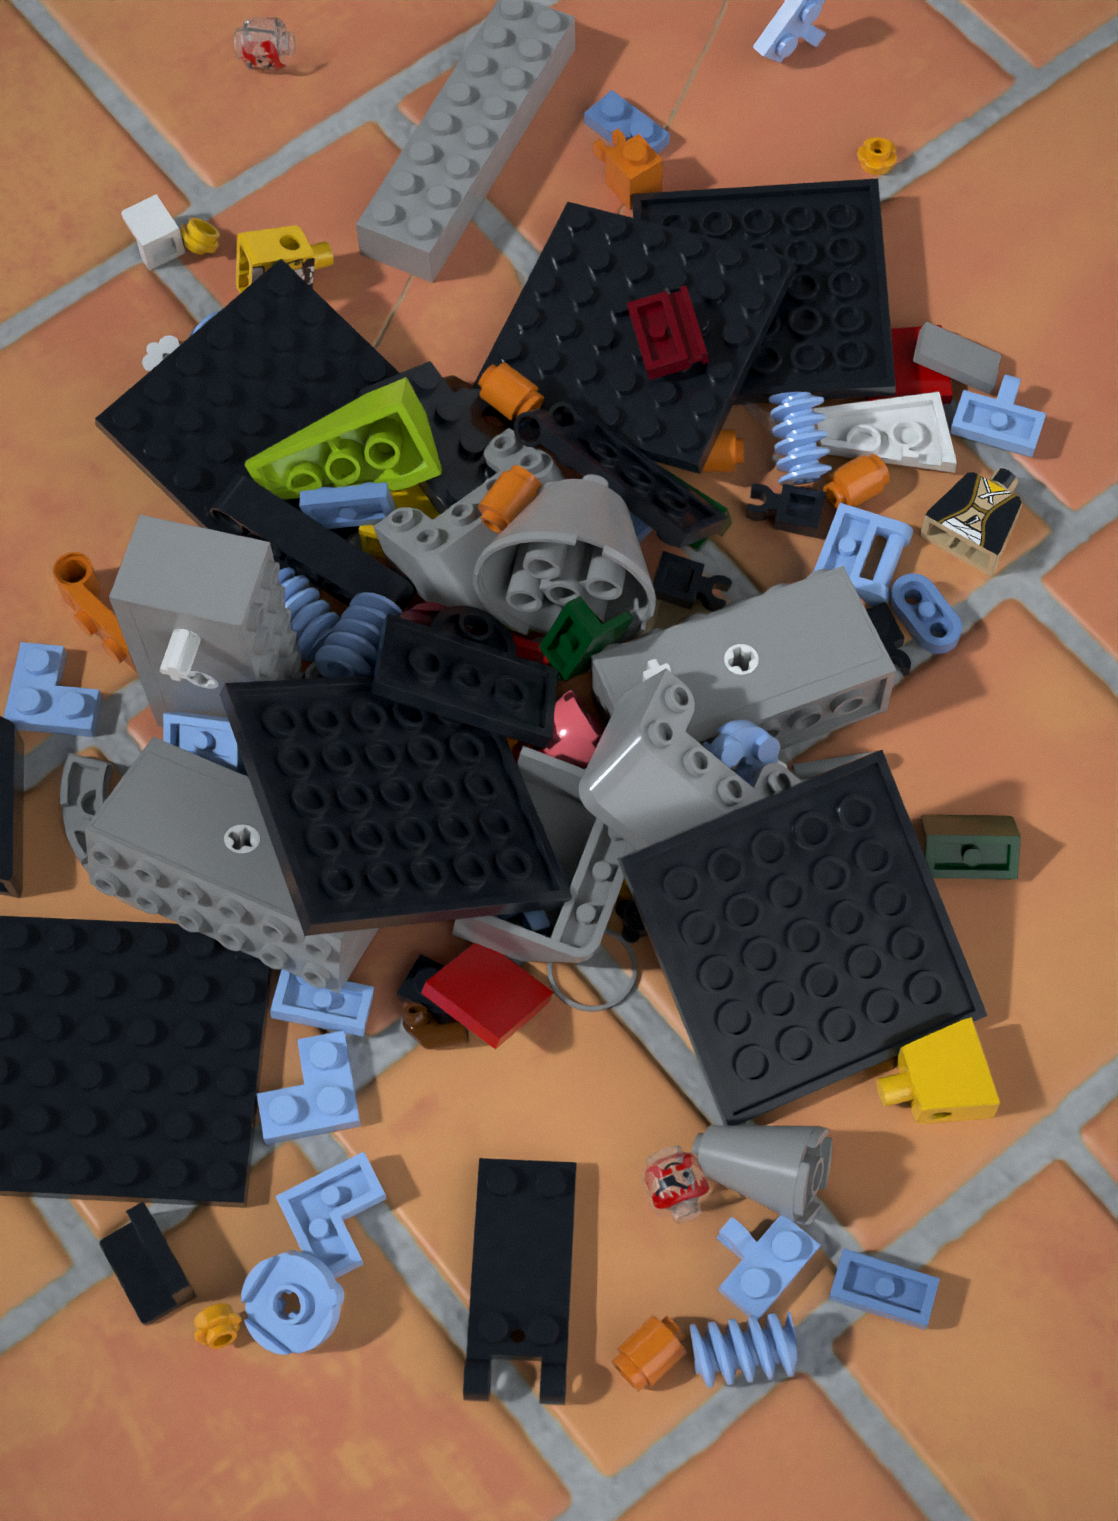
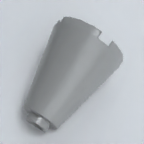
M710 1125L704 1134H697L692 1147V1155L696 1157L693 1162L698 1159L696 1162H698L697 1166L700 1165L698 1167L700 1174L798 1224L807 1226L813 1222L821 1205L812 1202L813 1197L817 1194L819 1188L825 1190L832 1161L833 1141L832 1138L826 1137L830 1129L822 1126Z

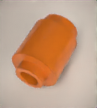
M506 362L498 367L492 364L483 373L478 382V385L482 387L479 394L480 398L512 422L521 413L540 408L544 401V397L538 393V387Z
M721 429L702 472L735 473V464H744V438H736L735 429Z
M870 454L869 456L860 455L825 476V485L823 487V491L826 492L825 498L834 508H838L839 503L857 507L883 492L884 486L890 481L889 471L879 456L875 454Z
M513 465L509 471H503L478 505V509L482 514L481 522L491 531L500 534L539 495L538 492L542 488L541 482L531 472L518 465Z
M652 1315L617 1348L619 1354L611 1362L624 1379L639 1392L647 1384L652 1387L687 1353L682 1345L687 1337L668 1316H665L660 1321Z

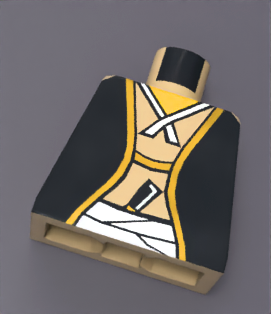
M998 468L989 480L975 472L967 473L927 511L920 537L992 577L1016 525L1023 503L1020 497L1012 493L1018 485L1017 477L1004 468Z

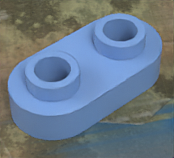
M916 573L905 574L899 577L893 584L890 596L891 608L918 644L926 651L943 654L954 649L959 642L962 623L953 608L927 577ZM915 598L919 603L911 605L905 599ZM937 630L942 632L945 636L942 638H938L933 636L930 632Z

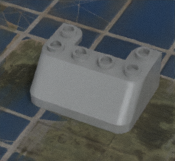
M510 428L494 437L484 449V457L488 466L498 473L487 479L483 484L453 504L434 520L416 508L402 507L392 511L387 517L373 526L391 570L406 579L415 588L416 594L427 602L439 603L447 607L470 606L491 614L481 603L475 592L473 573L478 557L499 534L491 531L481 522L482 514L478 509L479 503L501 473L509 471L513 465L521 466L537 477L542 484L538 494L542 492L543 486L547 482H557L566 479L547 453L536 446L526 447L517 440L514 431Z
M667 668L621 695L579 783V796L585 808L637 850L802 782L781 764L769 763L756 772L752 784L749 785L685 731L695 709L694 698L687 685Z
M523 746L517 766L552 850L570 885L569 890L572 899L565 902L562 908L544 910L550 927L547 928L548 937L525 929L519 915L506 920L493 916L457 919L454 923L452 935L520 961L583 962L590 959L596 953L625 878L617 858L634 852L635 848L590 813L583 805L579 796V783L586 769Z

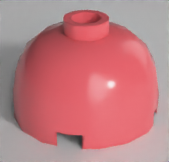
M570 689L556 699L552 739L546 749L540 748L537 751L586 769L601 739L603 730L594 717L591 718L587 712L583 713L581 709L585 707V704L573 690Z

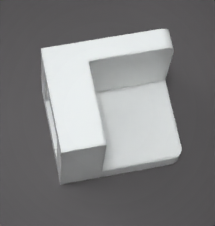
M157 194L121 212L124 222L137 240L141 258L149 271L185 254L179 227Z

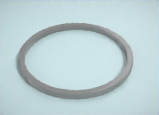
M606 928L604 933L614 937L623 944L632 961V976L629 985L618 998L609 1003L599 1006L581 1005L569 1000L560 992L552 975L553 962H548L547 973L549 983L558 998L570 1007L587 1012L607 1010L622 1002L632 990L637 975L635 954L630 944L611 929Z

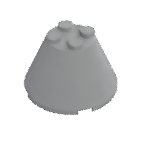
M593 474L586 475L582 479L547 482L543 486L542 492L480 554L473 573L474 589L484 607L499 621L524 635H527L528 629L547 634L565 604L581 596L601 624L626 611L630 612L634 619L617 642V644H622L634 639L645 631L646 623L653 617L656 606L654 587L628 507L616 492L608 488L606 479Z

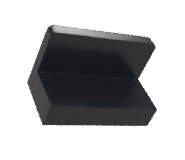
M144 1201L126 1211L131 1222L101 1239L99 1245L139 1320L143 1325L148 1326L197 1296Z

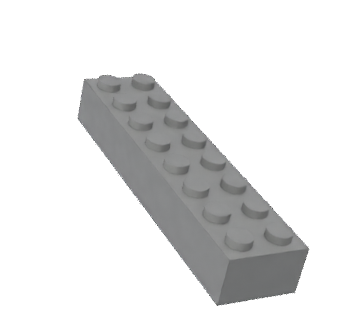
M498 0L356 223L361 255L429 282H434L574 53V16L530 0Z

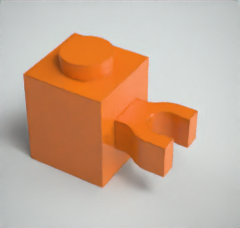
M617 128L612 131V143L615 146L607 147L599 139L593 142V153L599 160L606 163L607 186L631 210L633 209L632 194L662 191L663 159L640 134L626 141L625 135Z

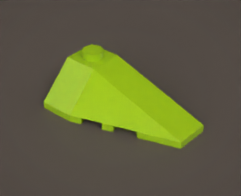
M407 377L359 397L245 462V467L252 479L281 499L300 498V491L317 490L321 487L356 486L367 482H387L390 491L403 490L442 474L427 414Z

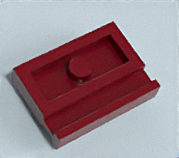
M686 285L680 287L681 291L672 294L665 291L627 303L649 380L689 369L690 364L702 361L703 364L709 363L705 344Z

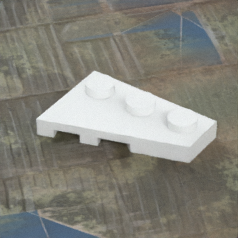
M939 392L813 408V412L826 415V420L814 426L815 429L827 431L828 437L817 441L819 447L829 448L830 454L828 455L856 458L860 455L869 456L870 454H875L884 463L955 473L957 461Z

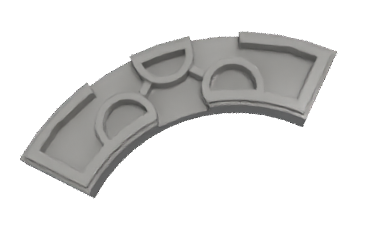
M69 752L61 779L60 806L62 808L65 833L81 865L89 874L85 827L108 798L114 769L111 763ZM114 895L119 901L141 910L136 904Z

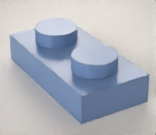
M613 90L584 113V123L612 145H614L612 143V131L617 128L625 135L626 141L640 134L657 154L670 144L669 132Z
M367 482L356 486L321 487L317 490L300 491L299 506L301 511L327 529L377 524L392 511L396 510L387 482Z
M843 1248L828 1300L926 1330L940 1278Z

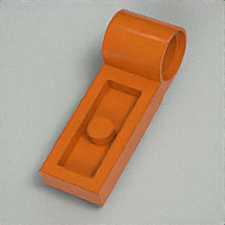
M69 552L60 556L53 566V575L64 601L76 612L73 616L75 622L88 636L91 637L94 633L97 634L104 641L102 643L104 650L116 663L120 664L125 661L136 671L116 615L97 599L101 588L91 560L80 552ZM77 577H84L79 582L70 583L73 579Z

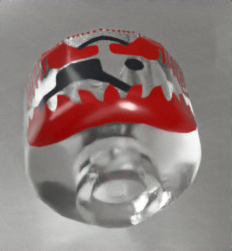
M278 17L247 18L242 23L241 28H237L235 31V54L250 70L282 69L286 65L288 57L294 55V33L288 31L285 23Z
M681 1146L665 1148L649 1156L646 1159L647 1166L640 1175V1181L652 1212L662 1218L673 1217L676 1224L690 1221L701 1215L702 1210L700 1206L709 1199L712 1193L708 1179L697 1162L698 1156L693 1152L683 1151Z

